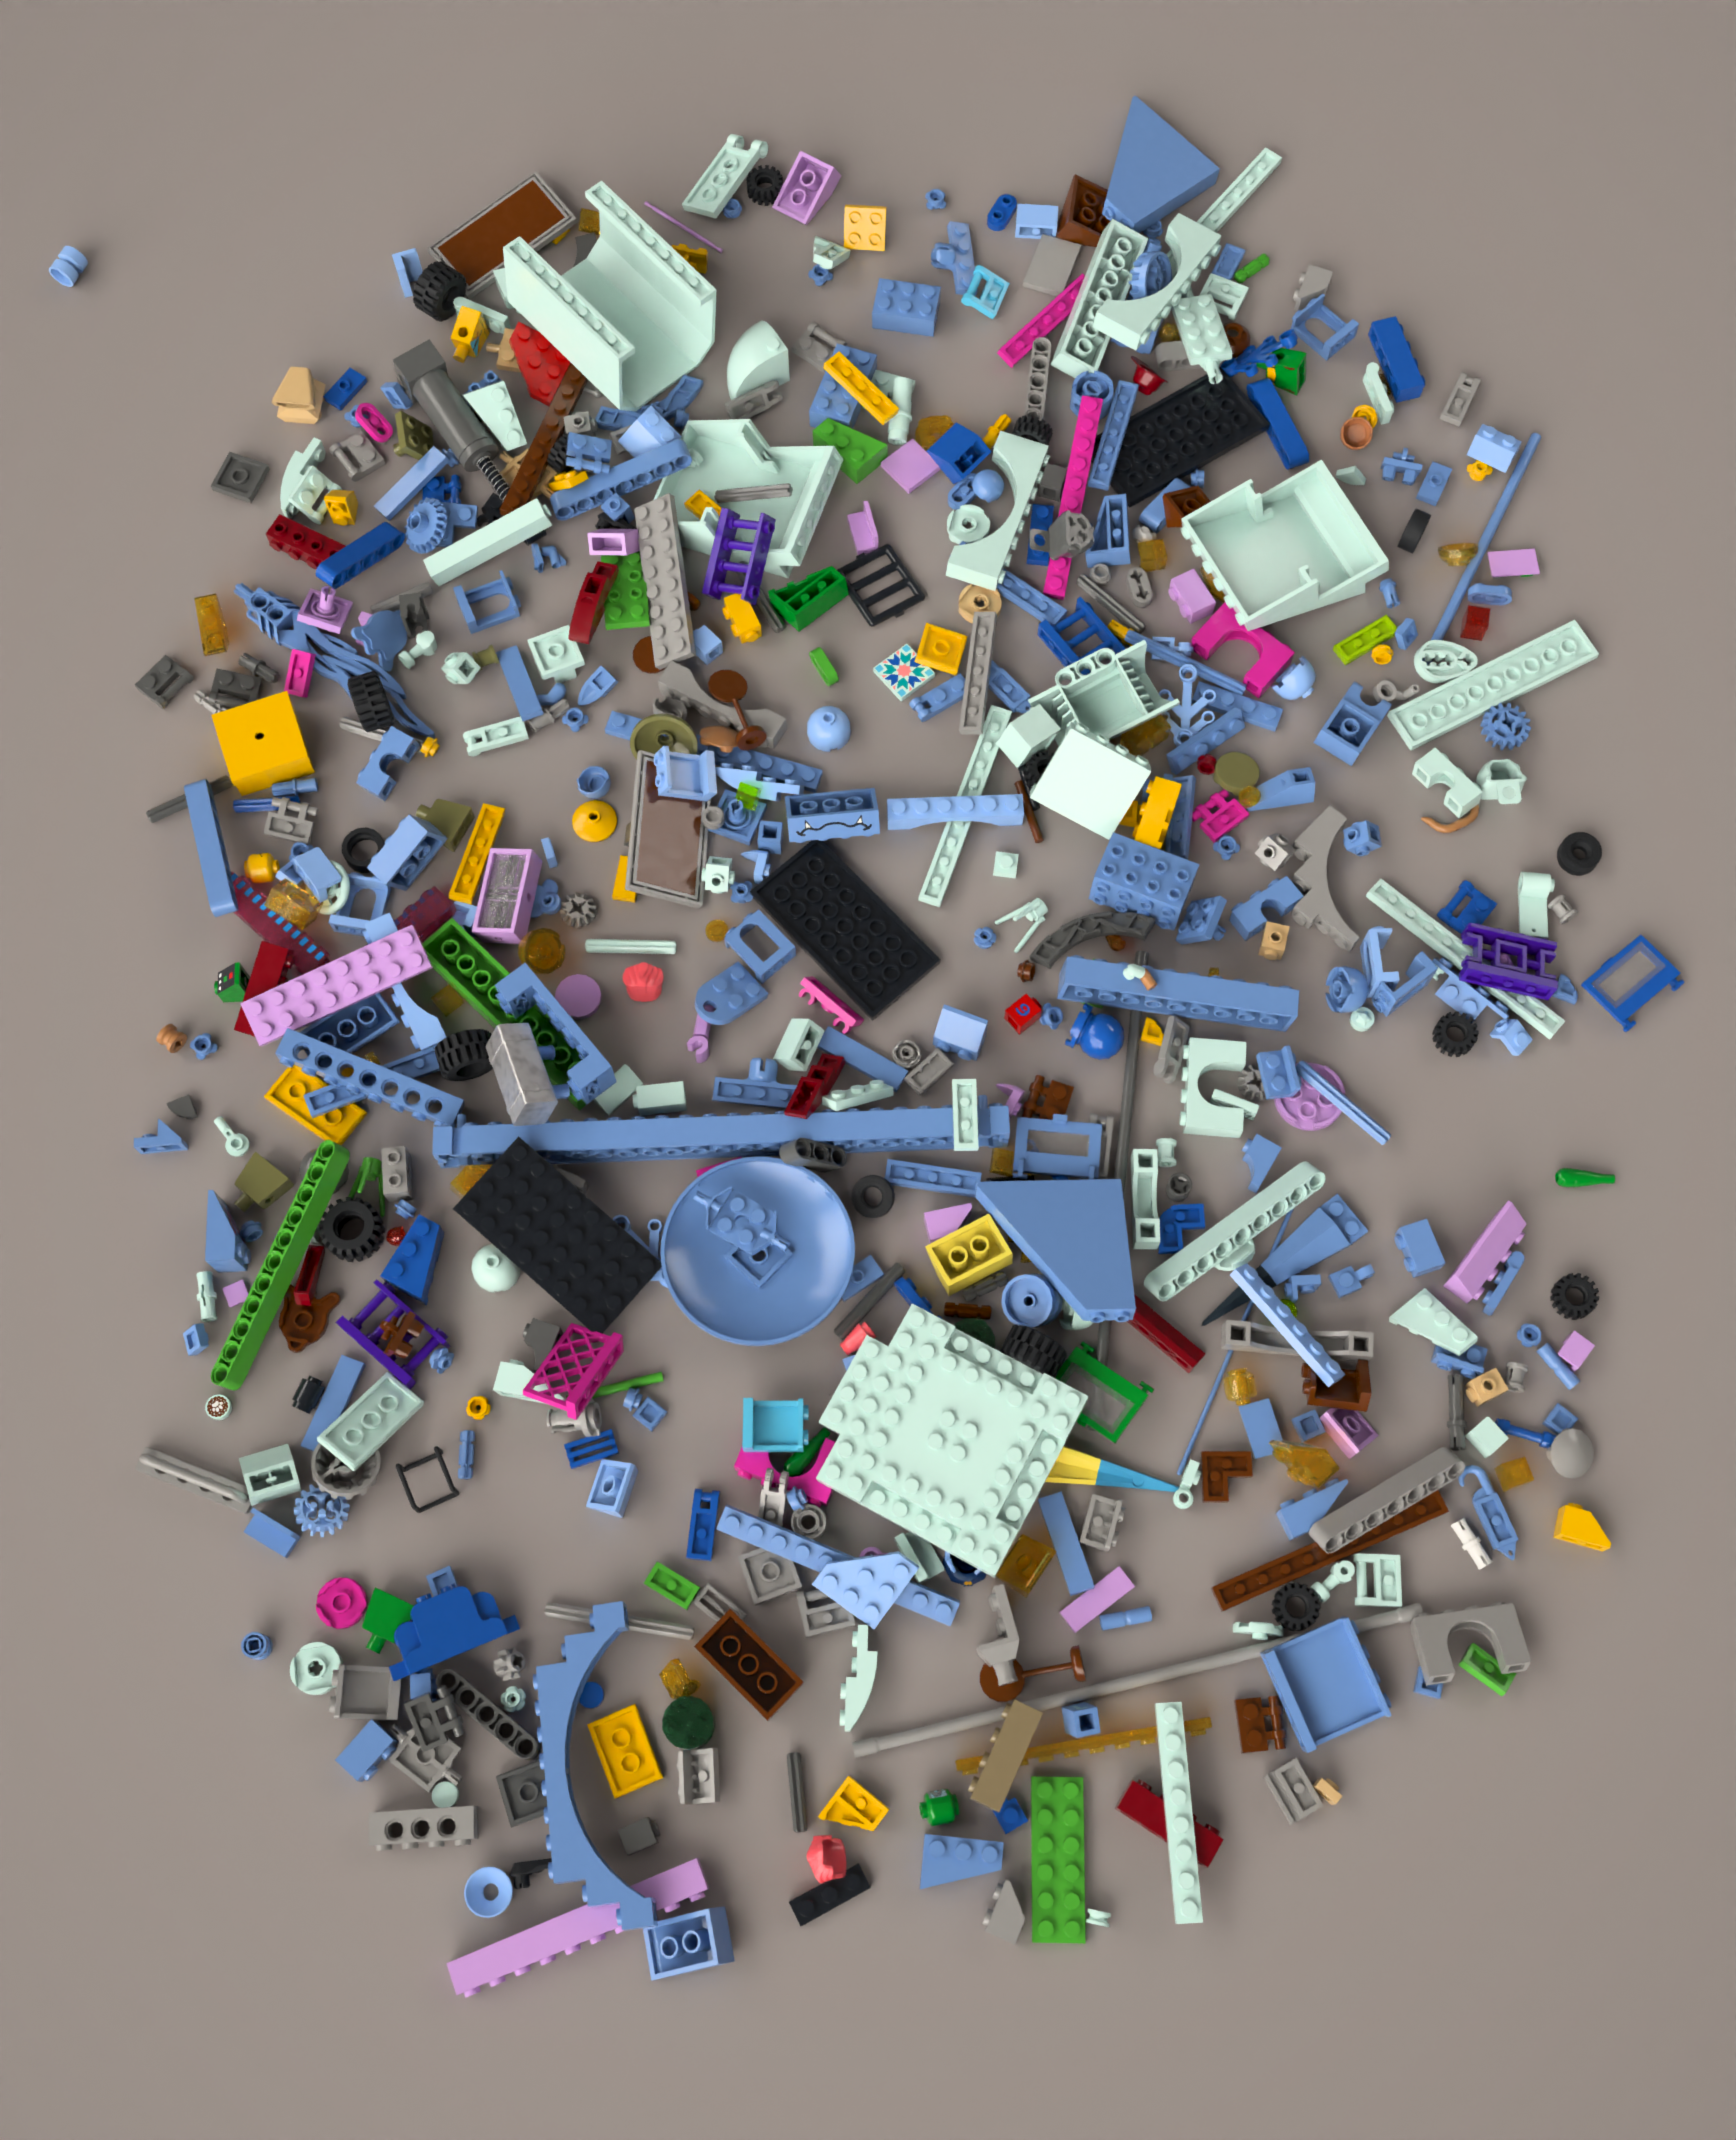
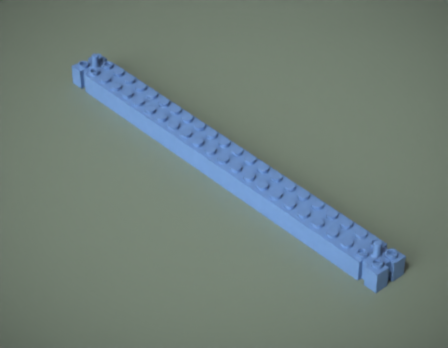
M979 1095L977 1105L978 1147H1008L1010 1136L1009 1107L1003 1106L1001 1103L988 1105L987 1096ZM944 1105L941 1108L919 1106L917 1109L895 1107L893 1110H884L883 1108L876 1107L871 1108L869 1111L851 1108L847 1109L846 1112L826 1109L822 1113H812L808 1119L786 1116L784 1111H777L774 1114L767 1115L763 1112H753L750 1115L728 1113L727 1116L704 1114L703 1117H693L692 1115L685 1114L680 1115L679 1118H669V1116L660 1115L656 1116L655 1119L635 1116L631 1120L610 1117L605 1121L586 1118L583 1121L574 1122L572 1119H562L560 1122H550L547 1120L544 1124L513 1126V1123L502 1124L501 1122H489L488 1125H478L473 1122L466 1123V1115L458 1114L457 1128H455L454 1124L450 1123L441 1124L440 1127H433L432 1154L438 1160L441 1168L492 1165L518 1136L550 1164L780 1156L779 1149L781 1145L798 1138H806L839 1146L845 1153L954 1149L953 1105Z

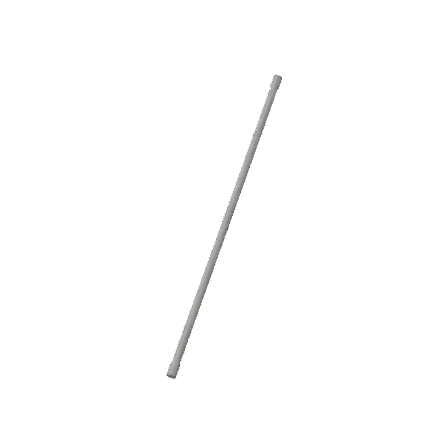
M1420 1603L1353 1621L1359 1632L1395 1623L1412 1621L1416 1615L1423 1613ZM1303 1633L1022 1703L1038 1711H1043L1261 1657L1260 1652ZM1005 1706L878 1738L872 1737L852 1742L855 1758L1005 1720L1001 1718Z

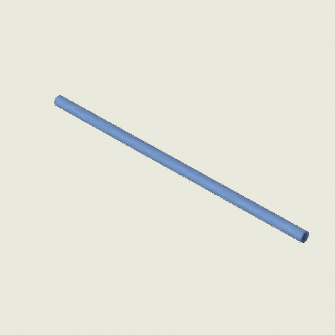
M1531 434L1431 640L1444 639L1541 440L1539 434Z

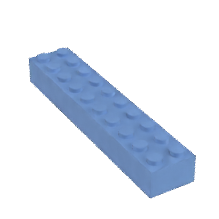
M1079 955L1067 956L1059 974L1057 999L1283 1032H1286L1298 1017L1299 990L1285 985L1275 987L1269 986L1265 982L1254 984L1247 983L1243 979L1226 980L1217 975L1206 977L1200 976L1196 972L1185 974L1178 973L1174 969L1157 970L1152 966L1143 965L1142 967L1148 969L1158 984L1155 988L1148 991L1139 978L1134 977L1132 980L1125 978L1123 970L1128 968L1129 963H1109L1105 959L1089 960Z

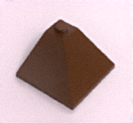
M1075 174L1058 221L1056 237L1080 244L1081 246L1097 247L1103 230L1110 223L1102 214L1108 190Z

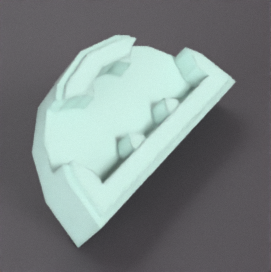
M1253 1239L1249 1240L1214 1267L1218 1270L1231 1271L1249 1263L1255 1254Z
M1235 1622L1233 1624V1633L1251 1634L1252 1639L1268 1640V1636L1283 1637L1284 1628L1281 1625L1274 1626L1272 1623Z

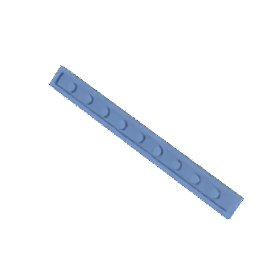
M612 711L605 727V733L630 740L634 727L642 719ZM696 734L698 741L696 755H701L705 750L714 751L715 765L720 766V763L734 764L733 769L742 770V765L754 766L755 771L762 772L761 778H776V782L784 784L785 779L797 780L798 785L804 786V790L813 793L817 792L823 770L753 750H741L738 747H733V751L730 753L722 752L719 749L720 747L702 745L699 742L700 735Z
M726 1504L716 1530L818 1572H821L827 1562L856 1558ZM910 1580L894 1603L951 1626L960 1600Z

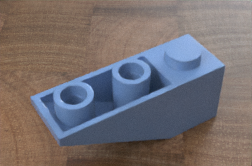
M1310 767L1287 770L1245 792L1242 797L1246 810L1248 812L1314 802L1315 780Z
M1338 1478L1324 1484L1326 1489L1317 1492L1316 1488L1302 1494L1304 1499L1295 1502L1294 1499H1290L1280 1504L1282 1509L1276 1515L1289 1541L1308 1533L1312 1525L1325 1516L1347 1485V1479L1339 1482Z

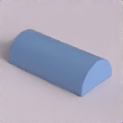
M377 993L314 1022L299 1033L353 1054L399 1024L400 1021L382 995ZM304 1050L305 1053L309 1056L310 1051ZM328 1058L323 1059L320 1062V1067L328 1068L332 1064V1060Z

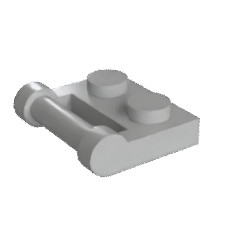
M813 321L802 336L791 346V350L794 354L825 373L824 363L832 357L836 345L847 346V343L819 328V324ZM815 335L833 346L834 349L830 350L813 339Z
M362 430L341 443H334L329 449L332 455L340 460L349 472V477L354 482L359 481L385 465L384 459ZM349 450L361 467L355 468L345 452Z
M819 1589L806 1593L804 1591L796 1592L806 1638L856 1626L853 1614L838 1603L807 1609L806 1603L828 1598Z

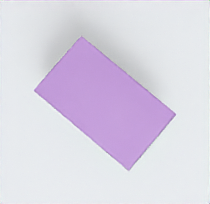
M1535 548L1487 553L1493 579L1520 575L1521 577L1533 576V574H1540Z

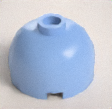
M1304 656L1299 658L1301 663L1297 666L1295 663L1291 664L1276 679V682L1279 683L1278 685L1271 686L1284 699L1296 700L1301 696L1305 699L1314 690L1311 686L1315 682L1316 674L1313 666Z
M823 706L816 709L810 715L807 722V735L810 743L818 750L830 752V749L836 748L838 750L845 746L851 736L850 721L846 713L840 708L833 706Z

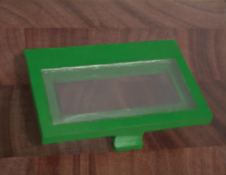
M1082 1341L1080 1345L1084 1348L1081 1350L1077 1346L1060 1368L1055 1379L1089 1396L1077 1423L1084 1428L1086 1425L1090 1426L1116 1444L1149 1397L1147 1393H1153L1154 1388L1141 1381L1139 1385L1143 1388L1142 1390L1090 1356L1088 1353H1093L1095 1349Z

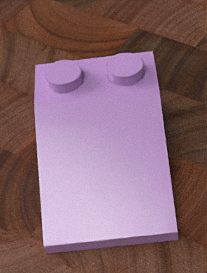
M800 151L772 208L807 225L832 195L842 175L833 166Z

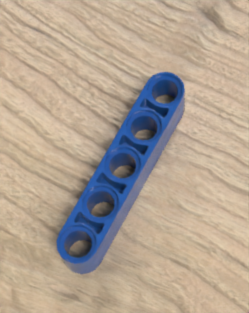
M1269 378L1247 384L1249 400L1270 423V427L1266 432L1284 467L1289 470L1309 463L1308 450L1272 381Z
M383 522L321 562L316 569V577L332 588L337 589L401 547L405 540V534L388 522Z

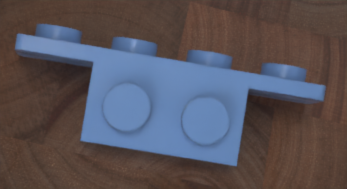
M1436 957L1432 960L1435 965L1449 975L1435 995L1459 1012V1014H1467L1465 1018L1469 1019L1471 1017L1474 1019L1471 1022L1473 1023L1485 1007L1489 1006L1505 1020L1508 1019L1510 1016L1507 1012L1509 1008L1499 1000L1495 1003L1488 998L1490 993L1481 986L1476 988L1471 983L1459 981V974L1451 969L1453 966L1451 962L1444 957L1441 959Z

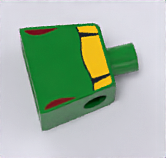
M1279 348L1271 353H1275L1278 363L1268 368L1265 363L1256 364L1258 368L1266 370V378H1269L1274 386L1291 394L1297 395L1306 381L1305 352Z

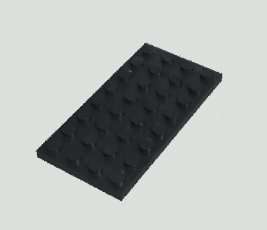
M1219 367L1223 376L1221 382L1216 384L1213 377L1215 383L1211 384L1208 374L1130 417L1110 484L1118 495L1126 494L1129 508L1166 488L1175 478L1182 479L1196 471V468L1199 469L1269 429L1270 423L1221 367ZM1102 433L1096 436L1092 463H1094Z
M811 840L750 891L753 899L872 1021L941 962V959L823 841Z
M519 1136L453 1208L454 1211L591 1332L597 1331L603 1334L662 1267L661 1262Z

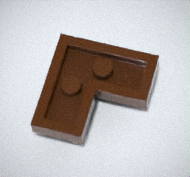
M1201 1451L1200 1453L1203 1503H1228V1478H1251L1253 1476L1251 1451Z

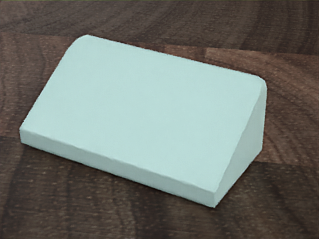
M624 1064L614 1073L617 1082L594 1099L608 1115L612 1114L636 1092V1086L643 1085L642 1081L627 1064Z

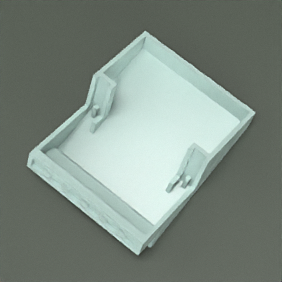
M751 419L687 421L680 440L686 443L688 450L693 448L704 460L701 462L700 467L695 466L693 468L689 465L685 469L664 477L654 497L655 500L668 493L674 496L681 547L711 555L719 521L718 513L713 507H706L701 519H699L685 508L684 505L700 489L721 508H728L740 514V519L759 521L761 513L776 519L764 571L789 579L793 567L800 566L843 458L835 446L770 447ZM786 483L791 484V487H793L790 497L717 503L714 498L717 490ZM737 528L735 540L754 543L757 530ZM733 549L730 561L735 563L743 561L749 564L751 551Z
M1322 460L1263 494L1260 492L1255 494L1253 481L1249 479L1181 519L1182 528L1180 530L1186 540L1190 539L1193 544L1191 548L1196 557L1200 556L1202 558L1204 570L1207 574H1212L1216 589L1223 591L1225 603L1229 609L1233 607L1236 612L1235 618L1240 626L1244 625L1247 631L1365 593V583L1389 570V560Z

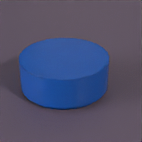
M587 1682L579 1702L588 1709H594L602 1704L604 1690L595 1682Z

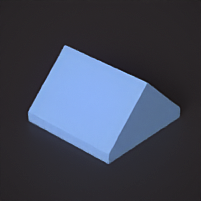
M602 1459L586 1507L623 1518L638 1474L637 1467L632 1463Z

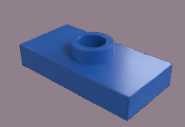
M349 368L323 396L324 400L341 411L367 383L366 377Z

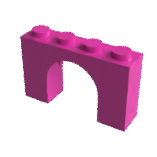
M1224 602L1192 637L1191 647H1194L1193 651L1207 661L1223 643L1229 640H1244L1253 645L1259 654V660L1246 673L1243 683L1246 684V690L1259 699L1291 664L1295 652L1287 644H1282L1270 632L1264 631L1262 628L1247 631L1244 625L1240 626L1235 618L1236 612L1233 607L1229 609Z
M825 1438L815 1465L804 1475L789 1477L786 1490L790 1491L794 1486L798 1490L802 1488L807 1496L808 1504L819 1508L821 1505L827 1507L833 1489L818 1482L816 1477L832 1450L835 1441ZM741 1447L734 1464L735 1470L738 1471V1476L747 1480H751L752 1477L761 1480L760 1484L764 1486L766 1470L771 1468L774 1470L771 1487L775 1488L776 1486L779 1488L781 1474L771 1465L769 1459L770 1452H744Z

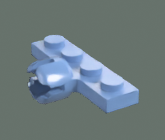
M950 221L947 225L949 244L939 242L934 245L935 248L931 252V264L937 269L951 270L954 276L956 294L963 295L967 293L974 277L973 272L975 269L969 224Z
M753 1058L750 1061L747 1079L715 1077L712 1100L715 1102L786 1109L797 1085L780 1084L777 1082L778 1064L775 1060L766 1058L765 1071H762V1058Z

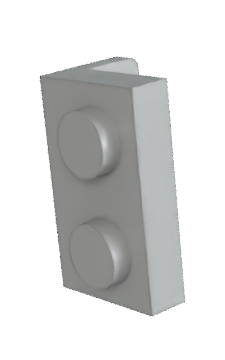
M1092 1494L1079 1543L1106 1552L1110 1550L1111 1546L1115 1547L1119 1532L1115 1531L1117 1522L1122 1523L1125 1508L1121 1507L1123 1500L1118 1499L1116 1501Z
M718 1748L679 1750L677 1769L679 1771L678 1796L680 1804L694 1805L720 1802Z

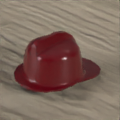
M1131 356V359L1137 364L1133 381L1139 384V392L1148 396L1152 392H1156L1164 382H1167L1143 361Z

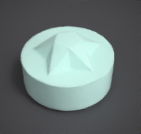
M1361 1007L1352 1012L1350 1024L1357 1031H1367L1374 1023V1014L1370 1009Z

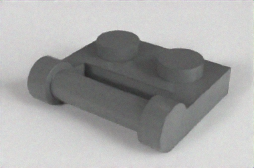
M165 655L135 684V687L160 708L164 709L168 705L167 702L185 684L191 683L195 678L189 671L183 669ZM178 676H180V678H179L177 681H175V682L160 696V694H161Z
M217 668L208 704L237 707L256 701L260 690L261 678ZM221 693V694L236 696V697L245 698V699H249V700H248V701H244V700H240V699H235V698H230V697L221 696V695H218V694Z

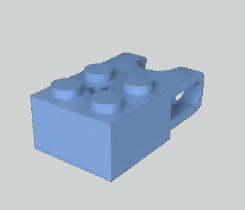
M1355 681L1314 741L1316 745L1350 766L1353 765L1392 706L1391 703L1384 699L1376 706L1366 705L1360 697L1363 686Z

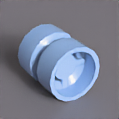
M64 246L58 255L59 259L54 260L50 266L49 273L62 285L72 287L79 278V274L88 265V261L77 249L71 246Z

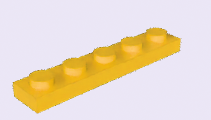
M483 803L450 889L449 899L472 904L488 861L490 848H493L505 816V808Z

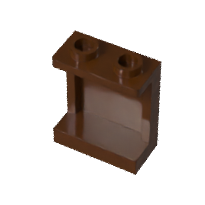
M1358 1359L1355 1370L1341 1369L1346 1375L1330 1387L1320 1379L1307 1363H1302L1301 1377L1305 1378L1302 1393L1306 1394L1307 1405L1367 1412L1372 1394L1368 1360Z

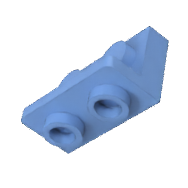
M1290 1045L1284 1046L1278 1051L1259 1052L1256 1055L1266 1100L1293 1097L1300 1090L1301 1077L1297 1074L1295 1067L1296 1057L1291 1051Z
M1435 1344L1431 1362L1437 1364V1367L1442 1370L1451 1371L1453 1369L1461 1372L1460 1375L1466 1378L1474 1379L1484 1373L1483 1365L1488 1349L1473 1344L1463 1354L1458 1356Z

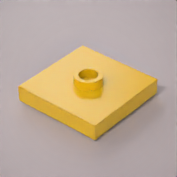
M926 623L914 662L957 675L968 636Z

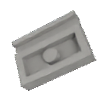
M1297 1758L1263 1776L1290 1825L1324 1806Z

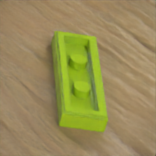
M1386 614L1333 646L1332 650L1346 666L1373 650L1376 646L1395 637L1397 626Z

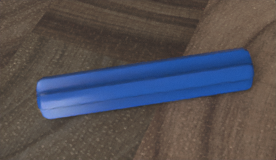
M298 796L285 797L289 798L292 802L301 803ZM273 797L235 799L233 801V809L236 813L278 811L279 807L271 805Z

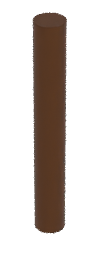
M1022 780L1017 781L1014 785L1017 793L1023 794L1024 813L1035 843H1041L1044 839Z

